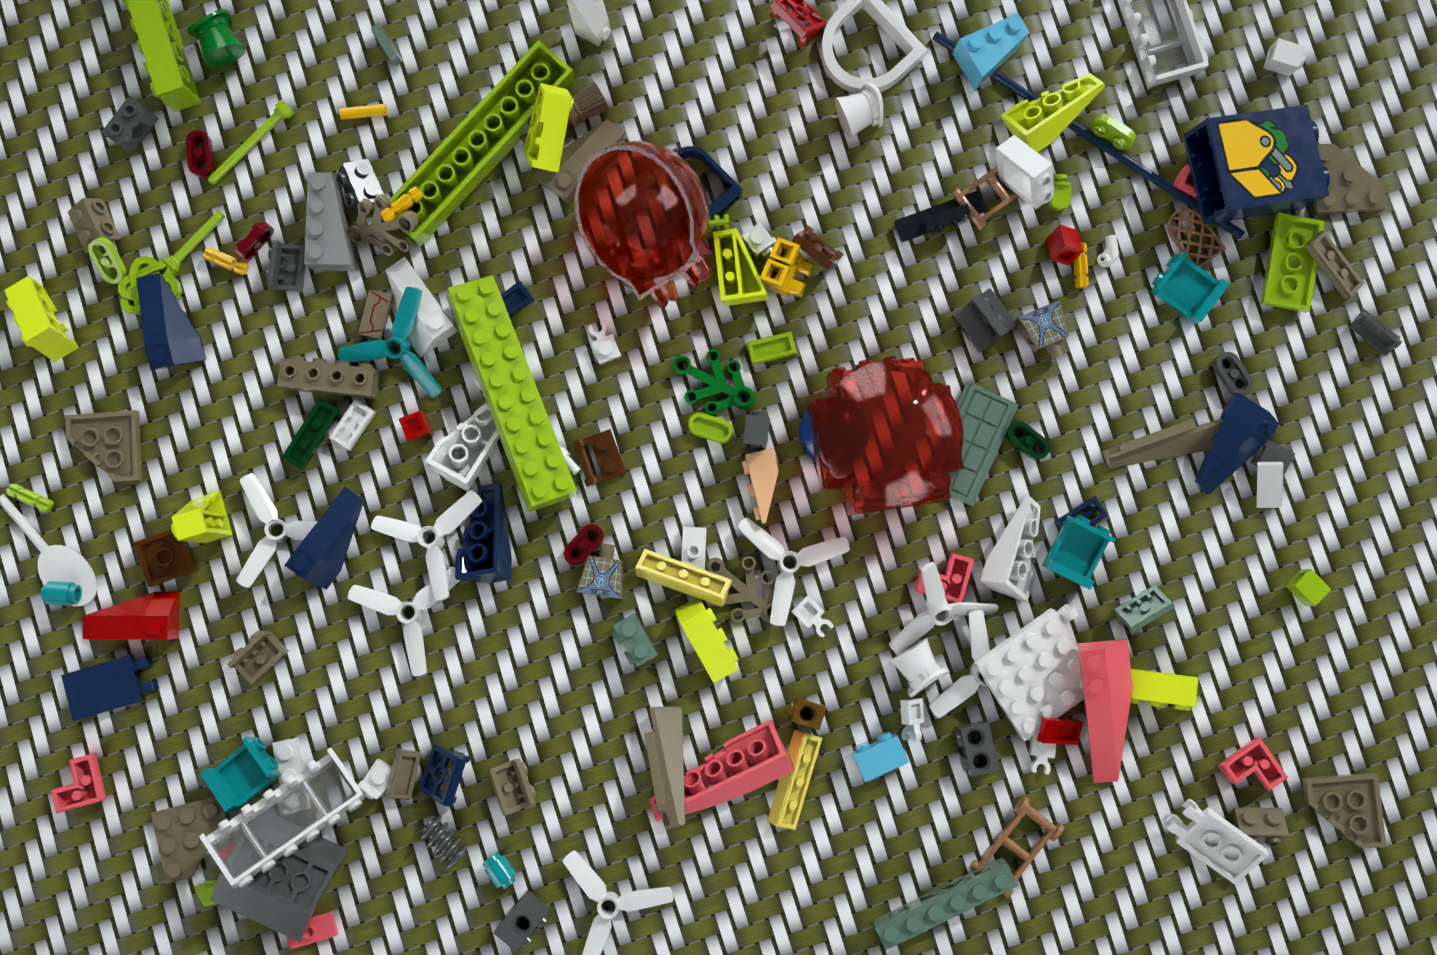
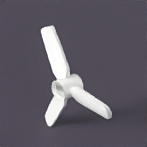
M254 474L245 475L240 479V483L257 517L266 524L264 528L266 537L257 543L237 578V582L246 588L251 587L276 551L277 542H283L288 537L296 541L304 540L318 522L294 521L286 524L278 519V510ZM275 525H282V534L277 537L272 536V528Z
M470 490L437 518L434 527L425 526L421 528L417 524L376 516L372 521L371 529L410 543L419 542L421 546L427 548L425 559L434 598L437 601H443L449 597L444 554L441 551L445 544V536L452 534L482 503V499L477 493ZM435 533V540L428 544V537Z
M744 518L738 525V529L769 559L778 561L777 567L781 573L775 581L770 623L775 626H784L786 624L795 587L793 574L799 567L816 565L844 554L850 549L847 538L840 537L802 548L798 553L793 551L785 552L782 544L749 518ZM784 558H792L795 562V567L787 569L783 565Z
M934 562L928 563L921 569L927 611L919 614L889 645L895 653L901 654L932 629L935 624L939 626L946 625L954 616H968V613L973 610H982L984 615H992L998 611V605L965 602L948 604L937 567Z
M450 567L446 570L449 591L460 581L455 579V567ZM431 582L416 593L413 602L403 603L395 596L359 585H353L348 593L349 600L388 616L397 615L399 621L405 623L403 634L411 673L413 676L426 674L427 666L423 633L417 621L421 619L423 610L431 608L438 602L434 598ZM408 606L413 607L415 611L411 619L405 616V609Z
M973 610L968 613L971 656L974 662L990 651L982 610ZM975 664L971 665L969 675L960 677L929 704L930 710L936 717L941 718L976 693L979 685L988 686L983 678H979V671Z
M575 850L568 853L563 859L564 865L586 895L598 902V915L593 919L582 955H601L612 927L611 919L618 914L619 910L630 912L673 901V891L669 886L625 892L621 896H618L615 892H607L606 885ZM606 900L613 901L615 909L606 910L603 907V902Z

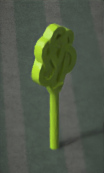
M218 210L173 256L170 255L159 262L149 256L136 258L131 264L129 275L122 278L118 284V292L121 295L123 310L133 315L141 314L136 278L156 273L162 274L176 296V300H178L181 296L182 288L181 283L175 276L179 272L180 262L226 216Z

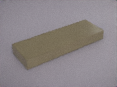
M1325 230L1319 231L1304 246L1344 300L1350 299L1362 287L1364 282Z

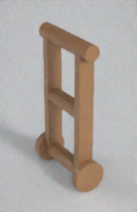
M998 165L963 191L958 188L952 193V196L960 206L968 204L971 211L969 217L979 230L987 225L985 222L987 219L1019 197L1016 193L1010 196L994 176L998 173ZM986 181L1002 202L981 217L965 196Z
M1023 796L1014 807L1016 815L979 862L974 860L969 867L975 871L985 866L998 848L1004 845L1022 860L1012 873L1017 881L1049 839L1055 841L1059 838L1064 830V826L1061 823L1054 825L1029 805L1030 799L1027 796ZM1025 814L1046 830L1029 853L1008 837ZM1011 889L1003 893V895L1009 898L1014 890Z

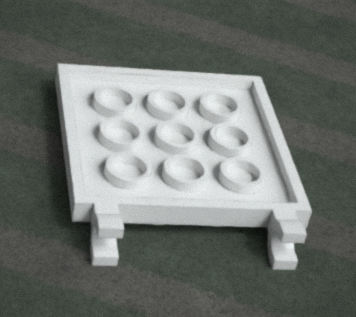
M1068 604L1062 606L1057 612L1052 608L1048 609L974 662L1023 741L1028 740L1039 732L1042 717L1058 718L1084 699L1078 648L1063 625L1064 622L1075 619L1079 614L1075 607L1070 608Z

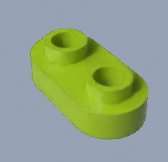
M1101 113L1096 115L1091 123V129L1095 135L1103 138L1117 149L1127 150L1131 148L1136 140V135L1132 129L1108 114Z
M98 237L89 243L88 252L101 277L111 284L120 282L126 276L127 271L113 243L104 237Z

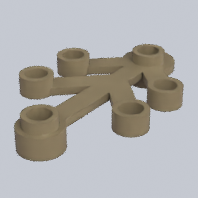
M380 194L374 199V205L367 198L362 199L357 204V221L350 224L348 235L354 243L369 242L381 249L386 255H392L397 250V246L401 251L407 252L414 245L412 239L408 236L400 238L389 230L400 228L402 231L410 233L418 226L419 218L415 212L405 211L390 223L383 221L380 213L390 206V200L386 195ZM374 209L372 224L366 225L367 215ZM373 234H378L379 236H381V237H383L384 239H386V241L384 242V241L380 240L379 238H377V237L374 236Z
M746 556L742 560V567L745 569L746 585L725 569V564L720 558H711L706 564V570L731 579V586L740 592L728 594L724 605L751 601L759 607L749 610L735 608L731 612L732 620L741 622L744 619L761 617L765 622L770 623L767 608L772 607L774 574L771 571H764L760 575V580L764 584V600L757 594L754 573L756 561L753 557ZM746 559L753 561L751 568H747L744 565ZM714 562L720 564V569L717 572L711 569V565ZM769 573L772 577V580L768 583L763 581V575ZM737 610L743 614L739 620L733 617V613Z

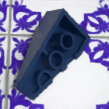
M156 273L137 277L144 345L150 370L165 369L206 360L201 336L193 328L188 320L189 317L178 304L176 296L162 274Z
M1235 392L1222 411L1220 420H1223L1218 434H1213L1211 440L1214 441L1211 452L1205 455L1195 483L1206 494H1211L1260 450L1275 433L1279 425L1268 410Z
M494 483L479 486L477 494L482 499V503L471 513L472 517L469 526L464 530L463 535L465 539L462 548H458L456 554L455 579L482 583L511 580L512 556L502 484Z
M344 486L284 566L304 580L327 590L342 570L364 499Z

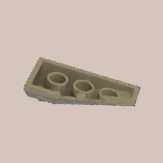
M606 119L563 148L559 172L539 169L533 178L571 205L626 133Z

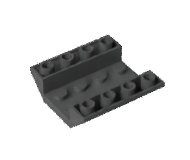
M268 811L261 813L249 824L268 854L304 830V828ZM243 833L226 864L236 877L262 858L246 834ZM318 835L309 842L305 840L297 845L298 849L290 856L285 857L283 855L275 861L276 865L267 872L263 873L260 871L254 875V880L244 888L240 889V887L234 889L221 871L210 900L297 942H301L313 920L311 917L335 872H339L350 850Z

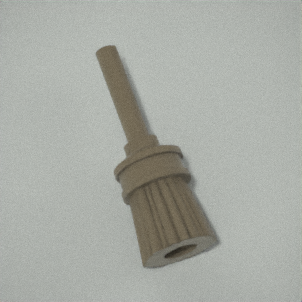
M595 81L572 97L573 108L569 113L568 124L575 128L579 123H584L585 119L609 110V106ZM527 133L520 136L523 144L525 143Z

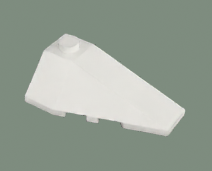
M567 0L575 34L600 46L602 40L606 41L611 32L603 0Z
M487 403L476 410L465 422H461L456 426V429L450 434L441 438L425 461L446 480L467 492L480 474L500 438Z

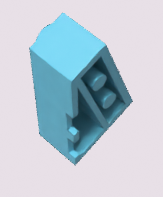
M1017 13L959 39L952 54L974 91L1022 46L1029 34V30Z

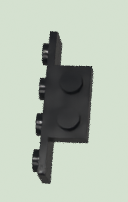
M980 190L965 196L979 215L987 211V206ZM952 199L895 220L894 226L900 241L904 243L931 233V235L937 234L950 225H953V227L966 222V219L970 218L969 214L971 211L968 204L960 206L956 199Z

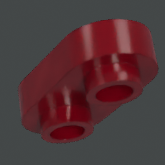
M194 130L186 137L187 165L190 172L195 176L204 178L209 176L214 169L212 140L205 132ZM203 141V145L198 147L199 142ZM205 163V167L200 170V165Z
M267 222L255 223L246 238L240 240L235 245L234 256L242 263L251 260L272 237L274 228Z
M594 524L585 526L565 547V560L571 565L583 564L588 556H591L603 543V530ZM591 532H595L597 535L594 541H590L588 538ZM575 549H578L581 553L578 558L572 556V552Z

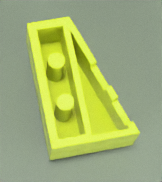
M540 83L523 147L531 167L559 172L568 117L573 108V98L567 89Z
M734 228L713 232L721 302L725 306L771 300L738 230Z
M27 276L4 290L8 298L6 303L15 315L13 320L22 332L20 337L28 347H34L54 362L79 348L75 341H71L66 336L67 326L65 323L59 324L54 314L57 312V309L44 287L37 281Z
M221 491L192 499L171 517L173 521L171 525L172 533L178 541L208 543L232 535Z
M695 598L675 609L683 630L713 683L739 670L735 663L739 659L732 647L728 649L724 643L728 639L722 628H716L714 622L717 619L711 608L706 610L702 600Z
M1131 669L1133 689L1130 703L1140 704V700L1150 701V706L1165 707V703L1175 704V709L1190 711V706L1196 707L1198 677Z

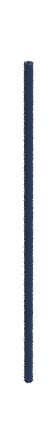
M938 31L932 38L951 52L954 51L957 43ZM995 70L990 76L1023 99H1027L1028 102L1039 98L998 70ZM1075 120L1067 126L1087 141L1200 213L1198 201L1190 195L1177 189L1173 184L1095 135V133ZM1229 221L1215 223L1239 240L1245 234V231Z

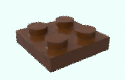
M172 529L134 542L148 587H154L197 572L188 542L178 541L173 535Z

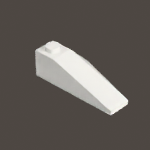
M405 256L386 269L397 309L406 287H417L422 291L413 332L408 337L419 357H423L458 332V329Z
M1025 496L988 556L980 580L991 590L1024 602H1028L1034 580V572H1030L1031 559L1036 558L1033 538L1038 535L1041 506L1030 496Z

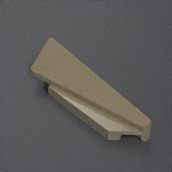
M1194 419L1109 448L1102 451L1107 467L1111 469L1212 450L1214 441L1211 439L1214 433L1218 434L1220 422L1216 420L1196 427Z
M652 707L649 709L654 731L644 735L656 805L659 813L663 814L664 827L668 830L685 825L682 708Z

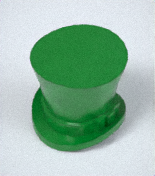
M226 9L216 10L187 28L188 34L199 40L204 64L211 69L231 64L241 58L246 51L245 47L231 31L232 18Z

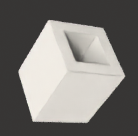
M1278 38L1269 47L1264 69L1291 76L1297 69H1301L1304 64L1305 56L1303 53L1305 46Z

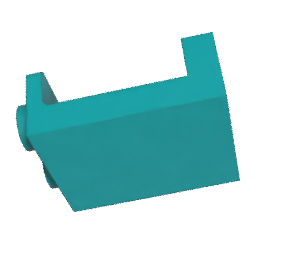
M1183 251L1178 255H1172L1166 263L1167 270L1164 274L1160 272L1151 283L1154 287L1150 292L1193 324H1198L1204 320L1230 283L1224 279L1219 281L1186 258L1187 253Z
M1077 514L1076 518L1067 516L1042 566L1091 590L1095 581L1090 578L1108 543H1114L1116 538L1109 535L1111 533L1110 530L1100 525L1097 528L1089 525L1090 520Z
M245 736L242 739L244 744L216 768H206L200 773L225 812H239L242 807L247 805L282 775L278 770L279 765L277 761L267 754L264 742L257 737Z

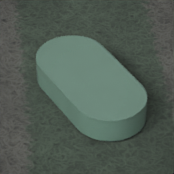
M377 23L371 27L372 33L392 64L397 66L402 63L403 60L381 25Z

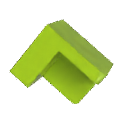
M1301 569L1285 585L1305 606H1316L1331 591V588L1312 569Z

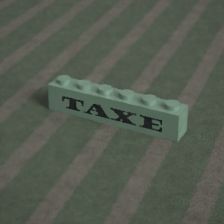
M1001 857L874 919V927L885 950H888L1017 887L1018 884L1006 861Z

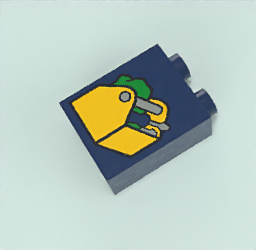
M1308 105L1207 118L1183 135L1203 225L1302 210L1329 196L1330 174L1321 162L1317 145L1319 129L1317 124L1311 120Z

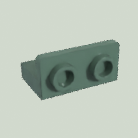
M1154 585L1129 601L1120 604L1119 607L1115 608L1118 623L1120 625L1125 624L1133 633L1172 610L1173 604Z

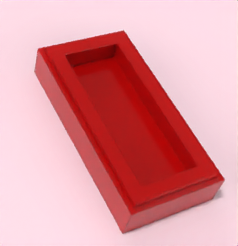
M1042 717L1037 741L1050 744L1078 745L1083 722L1077 719Z

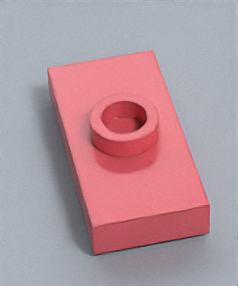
M333 910L311 916L313 920L301 942L286 936L289 950L337 936L339 933Z

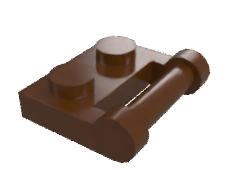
M808 225L794 236L792 242L800 245L804 252L825 269L829 270L841 260L844 254L840 250L836 251L817 236L813 232L814 229Z
M611 429L571 443L573 450L577 452L586 480H584L586 487L627 474ZM588 445L592 446L601 474L598 476L594 475L585 447Z

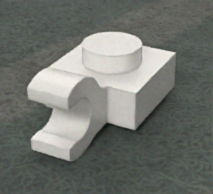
M923 698L900 700L902 725H906L902 730V739L910 740L912 733L913 741L921 740L920 723L924 722Z

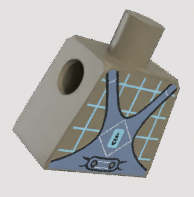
M1060 300L1019 316L1015 320L1018 324L1016 327L1034 353L1045 349L1050 360L1063 355L1059 342L1068 338L1069 333Z
M601 543L599 557L588 556L577 593L623 599V561L613 559L615 545Z

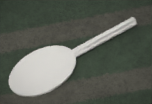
M2 494L0 496V505L41 552L38 558V572L42 583L46 585L48 581L74 582L76 585L81 586L82 597L78 604H73L72 606L89 604L96 595L97 582L95 574L86 559L77 551L67 546H48L7 496Z

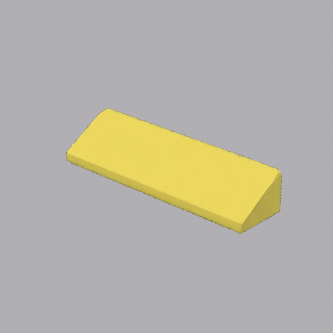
M644 549L635 567L636 576L720 607L724 606L732 583L731 579Z
M794 730L788 755L795 771L779 779L768 816L769 823L777 827L796 830L822 737Z

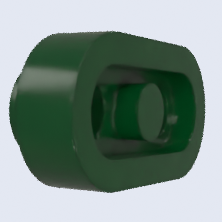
M1014 422L1008 427L1006 432L1007 440L1030 459L1040 460L1049 454L1050 444L1048 440L1025 422ZM1015 430H1019L1021 432L1020 438L1015 437ZM1034 444L1040 448L1038 453L1033 451Z

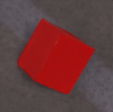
M1060 224L1046 238L1050 260L1069 266L1083 253L1079 232L1075 229Z
M421 410L399 418L403 433L408 442L425 435H434L427 414Z

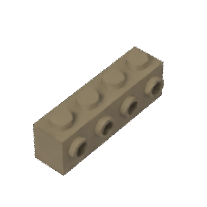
M289 356V359L281 358L277 386L284 390L376 400L380 372L374 369L373 365L359 363V367L350 366V363L346 361H336L335 364H329L325 359L313 358L311 362L304 361V358L300 356Z

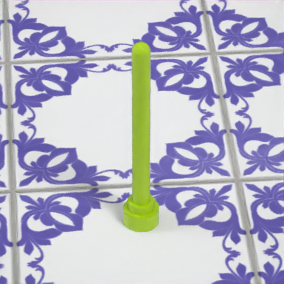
M281 99L275 105L276 108L273 110L275 113L208 177V182L216 184L280 120L290 119L295 112Z

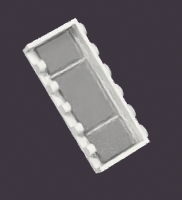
M1117 0L1148 90L1160 84L1196 74L1199 75L1209 66L1208 55L1203 50L1200 32L1196 30L1193 12L1189 9L1186 0Z
M331 747L327 749L328 755L317 762L315 760L309 762L306 765L307 769L294 777L293 774L285 779V784L274 791L272 789L266 791L263 794L264 798L254 805L250 806V804L242 807V813L232 820L228 821L225 819L218 824L220 828L208 836H205L204 833L199 836L234 889L240 887V889L244 888L254 880V875L260 871L263 873L267 872L276 865L275 861L283 855L285 857L290 856L298 849L297 845L305 840L307 842L313 840L320 834V829L326 825L331 827L341 819L340 815L347 810L352 812L362 805L361 801L365 799L363 792Z

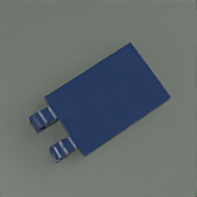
M134 654L61 675L72 721L144 701V693L160 689L157 679L143 683L140 681L138 670L154 666L152 657L135 660Z

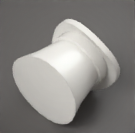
M872 83L864 84L861 87L862 91L857 94L835 98L840 124L849 138H852L869 125H872V127L878 124L879 127L883 126L882 95L879 89Z
M927 637L889 660L908 680L910 686L908 688V695L910 697L915 696L935 680L950 673L949 669H941L937 665Z

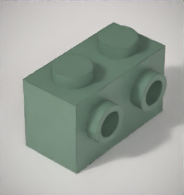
M636 613L613 625L615 630L612 634L618 644L623 642L627 649L624 654L631 665L635 663L636 667L659 654Z

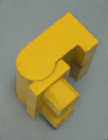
M780 237L777 238L770 254L771 260H767L760 276L767 289L787 298L790 295L802 297L806 285L803 282L797 281L799 274L810 277L814 270V264L804 259L803 254L799 252L800 245Z

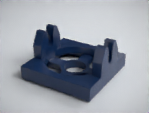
M434 744L419 791L443 806L451 807L452 803L456 802L457 797L455 794L465 764L469 763L470 756ZM449 760H451L453 765L451 775H448L447 770ZM442 769V778L438 781V772ZM447 783L446 790L440 791L441 785Z

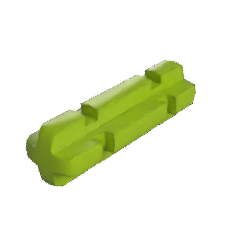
M10 484L6 491L7 495L17 498V500L36 507L43 512H50L54 506L52 500L43 498V496L24 489L17 484Z

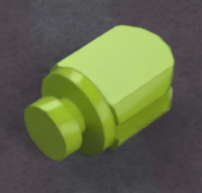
M1054 174L1053 180H1056L1053 182L1054 197L1048 202V205L1051 209L1059 211L1070 205L1072 186L1070 182H1065L1067 174Z

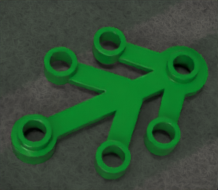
M716 349L709 350L706 355L715 377L692 366L690 359L684 355L677 356L673 360L672 366L676 374H688L709 385V387L696 391L688 390L684 396L686 403L693 405L700 399L719 393L730 396V398L718 402L709 401L706 403L705 411L711 416L716 415L720 410L733 406L740 410H747L753 406L755 394L752 389L745 387L740 373L741 365L737 360H731L727 364V371L733 376L735 388L726 383L720 364V353ZM716 353L718 358L713 361L709 358V355ZM684 362L686 368L684 370L678 369L679 363ZM731 364H737L738 370L731 371L729 366ZM688 394H695L696 399L689 401L687 399ZM746 395L748 400L743 403L739 400V397ZM710 404H714L717 407L714 412L708 411Z

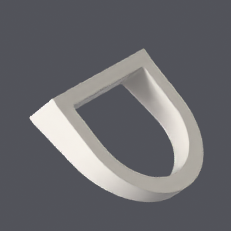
M847 0L828 21L820 48L822 64L828 76L841 88L856 94L862 91L861 87L866 83L874 84L880 92L891 88L922 62L928 51L882 0ZM862 8L907 55L886 74L870 79L858 78L848 74L840 67L833 53V37L835 33Z

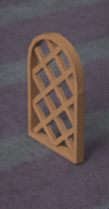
M1182 208L1175 211L1169 217L1167 231L1170 238L1181 252L1187 253L1186 258L1193 262L1190 256L1196 257L1195 264L1197 266H1203L1226 250V247L1208 224L1203 225L1201 214L1196 210ZM1183 212H1190L1191 219L1182 218ZM1194 215H1196L1199 218V220H1194ZM1172 219L1179 220L1178 228L1171 227ZM1182 221L1190 222L1189 230L1181 229ZM1193 223L1201 224L1200 232L1192 231ZM1204 226H1205V228L1208 230L1209 233H1203V232H1204ZM1172 231H1177L1176 237L1173 235ZM1180 232L1188 233L1187 241L1179 240ZM1191 234L1200 235L1198 243L1190 242ZM1203 236L1211 237L1210 245L1202 244ZM1214 240L1219 246H1213ZM1181 244H1187L1186 251ZM1190 245L1198 246L1197 254L1189 253ZM1201 247L1209 248L1208 256L1200 255ZM1213 249L1220 250L1212 256ZM1199 258L1207 259L1199 265Z

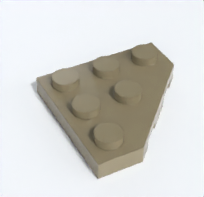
M1317 144L1322 165L1329 171L1330 183L1328 187L1329 196L1313 203L1314 215L1383 211L1387 208L1385 188L1382 183L1335 144Z
M139 411L65 415L66 439L72 445L78 447L96 466L106 472L108 477L118 483L142 481Z
M1377 773L1302 778L1305 803L1356 846L1362 849L1386 847Z
M215 796L151 813L166 884L194 876L203 857L208 853L199 836L203 833L205 836H208L220 828L218 824L221 821L229 819V812L223 810Z

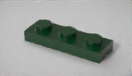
M319 398L281 458L304 470L338 418L341 410Z

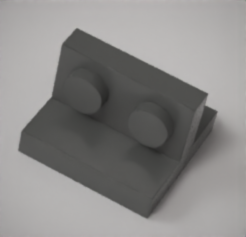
M991 288L982 294L979 293L967 305L952 315V318L979 353L1018 325Z

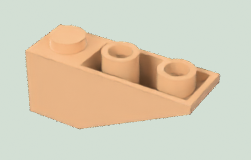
M773 448L746 454V461H742L744 474H749L751 484H747L750 498L755 497L757 506L753 507L756 521L761 520L762 525L767 521L779 471Z

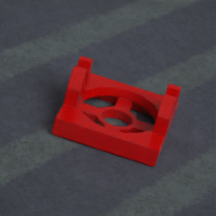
M774 0L770 6L772 8L770 17L773 20L776 17H781L800 36L797 44L801 48L804 45L807 46L815 35L824 30L827 22L805 0ZM799 20L804 21L809 27H805Z

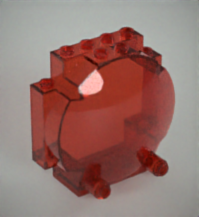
M896 356L882 358V362L873 363L872 359L859 361V365H856L853 370H846L845 367L832 369V372L826 376L829 398L815 399L813 404L807 407L820 491L843 488L848 516L940 503L950 499L949 487L951 485V477L948 473L964 469L961 454L964 435L963 423L958 406L951 394L950 385L944 386L942 382L933 383L931 374L923 368L922 360L915 361V358L897 360Z

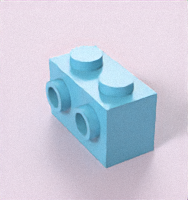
M883 733L877 737L878 741L871 744L868 742L861 743L855 747L856 751L851 752L865 782L909 763L898 735L895 733Z

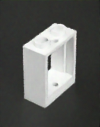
M1015 135L996 147L998 176L1002 183L1035 209L1048 203L1054 197L1052 163Z

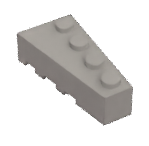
M308 172L304 264L312 271H358L353 243L348 235L349 224L346 220L341 188L337 178L332 173Z

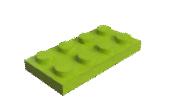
M1280 212L1275 215L1260 304L1304 313L1310 311L1318 264L1304 246L1319 231L1324 229L1325 221Z

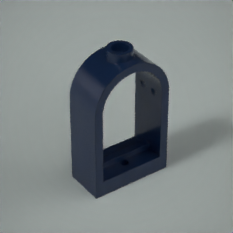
M694 146L683 147L679 150L674 148L667 155L669 160L667 173L671 188L704 222L705 216H710V221L714 220V215L721 217L742 197L743 189L703 149ZM694 158L702 161L728 187L706 210L673 176L674 168L684 159Z

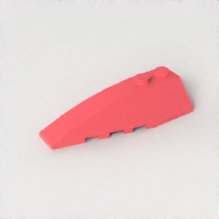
M1128 640L1078 643L1093 783L1117 782L1133 689Z
M772 720L728 740L723 744L724 748L715 755L711 753L705 757V762L696 769L692 767L685 772V814L730 801L795 771ZM653 796L649 801L656 821L664 820L663 814L658 811L655 796Z

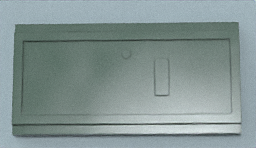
M966 382L921 483L967 505L974 506L1018 404L973 383Z

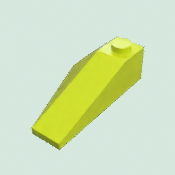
M1090 73L1063 84L1062 89L1050 94L1048 91L1041 93V98L1028 102L1027 99L1019 102L1001 114V118L1012 135L1018 137L1038 153L1061 134L1105 87V84Z

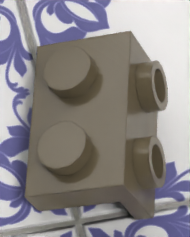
M82 198L68 211L70 220L85 253H89V243L98 237L107 238L111 242H117L120 239L103 199Z
M271 631L255 632L248 639L250 643L244 648L237 649L231 655L232 660L227 664L230 668H236L251 685L262 678L289 652Z
M520 758L488 769L503 816L536 804L534 800L536 798L535 790L532 785H529L526 777L528 775L527 766L524 762H521Z
M1234 808L1232 810L1235 827L1259 844L1277 847L1289 836L1283 808Z

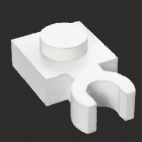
M600 321L602 326L600 332H595L592 325L589 326L591 335L597 338L591 344L600 365L621 357L613 334L606 336L607 326L604 321Z
M809 595L791 611L807 628L814 624L816 633L821 637L825 636L820 630L821 625L827 624L831 629L834 627L831 621L820 617L825 611Z
M1037 732L1031 737L1029 754L1036 756L1031 762L1030 769L1031 772L1036 773L1037 766L1043 764V773L1049 775L1051 768L1047 761L1048 758H1055L1056 744L1037 741L1039 733Z

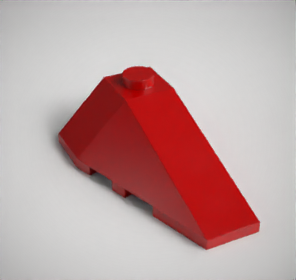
M152 592L84 615L82 639H179L180 592Z

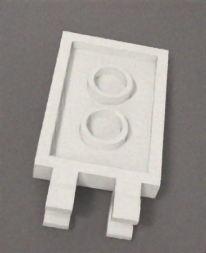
M1191 799L1182 804L1186 808L1183 814L1193 820L1188 826L1175 814L1167 818V822L1170 823L1167 829L1177 835L1176 843L1233 884L1238 883L1268 856V850L1210 808L1207 807L1202 811Z

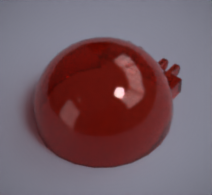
M643 141L617 143L595 153L584 165L578 177L574 201L575 216L580 234L587 249L598 264L612 276L629 284L639 300L651 294L657 302L656 304L660 307H666L669 303L668 300H677L679 293L676 291L672 280L683 274L688 284L695 288L701 283L700 280H709L711 273L704 262V259L713 254L705 241L709 227V203L700 177L691 165L676 152L659 144Z

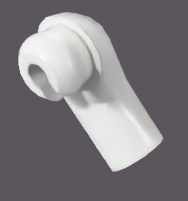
M1116 235L1105 237L1106 250L1097 257L1100 267H1109L1118 258L1119 250Z

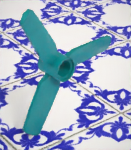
M408 286L405 288L392 325L393 337L388 338L386 341L379 339L341 347L338 350L339 360L351 363L383 359L385 356L392 359L400 358L402 366L431 398L440 395L442 392L440 385L419 358L410 352L412 343L408 337L413 332L422 291L417 287ZM395 341L398 342L401 347L400 352L397 351L394 346Z

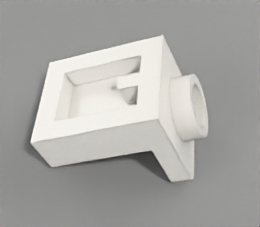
M760 222L741 235L743 241L757 260L762 256L764 258L770 256L776 239L769 235Z
M380 759L375 761L365 778L358 784L364 796L370 799H378L384 795L392 769L390 765Z

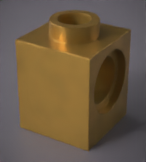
M798 697L796 702L792 701L788 715L792 716V722L820 731L827 707ZM805 706L811 707L813 710V714L809 719L800 717V710Z

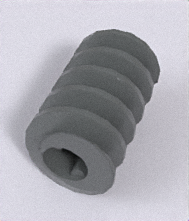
M438 815L431 819L416 834L423 832L420 839L421 842L427 839L430 840L427 845L428 849L436 847L433 853L434 856L443 854L439 862L449 861L446 867L448 871L466 854L464 852L468 845L458 846L461 837L452 839L455 832L454 829L446 832L448 823L439 824L442 816Z

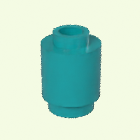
M48 581L41 589V598L48 605L72 606L73 604H78L82 597L81 586L76 585L74 582Z
M496 852L483 863V866L486 868L484 870L497 889L502 886L505 890L516 881L513 877L517 874L506 857L504 855L501 856L499 852Z

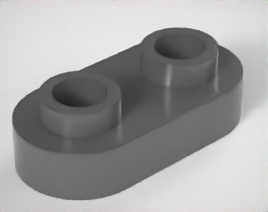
M1224 352L1215 358L1213 363L1214 370L1232 395L1235 392L1241 395L1250 392L1253 387V380L1236 354ZM1223 361L1228 364L1227 369L1222 366ZM1235 381L1240 382V388L1235 386Z

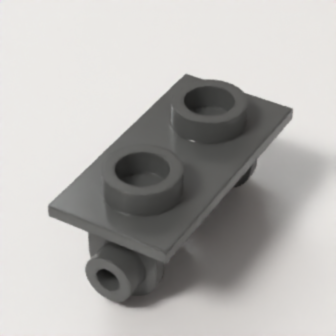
M1365 309L1359 313L1349 326L1385 356L1388 355L1393 347L1396 349L1402 343L1399 335L1395 334Z

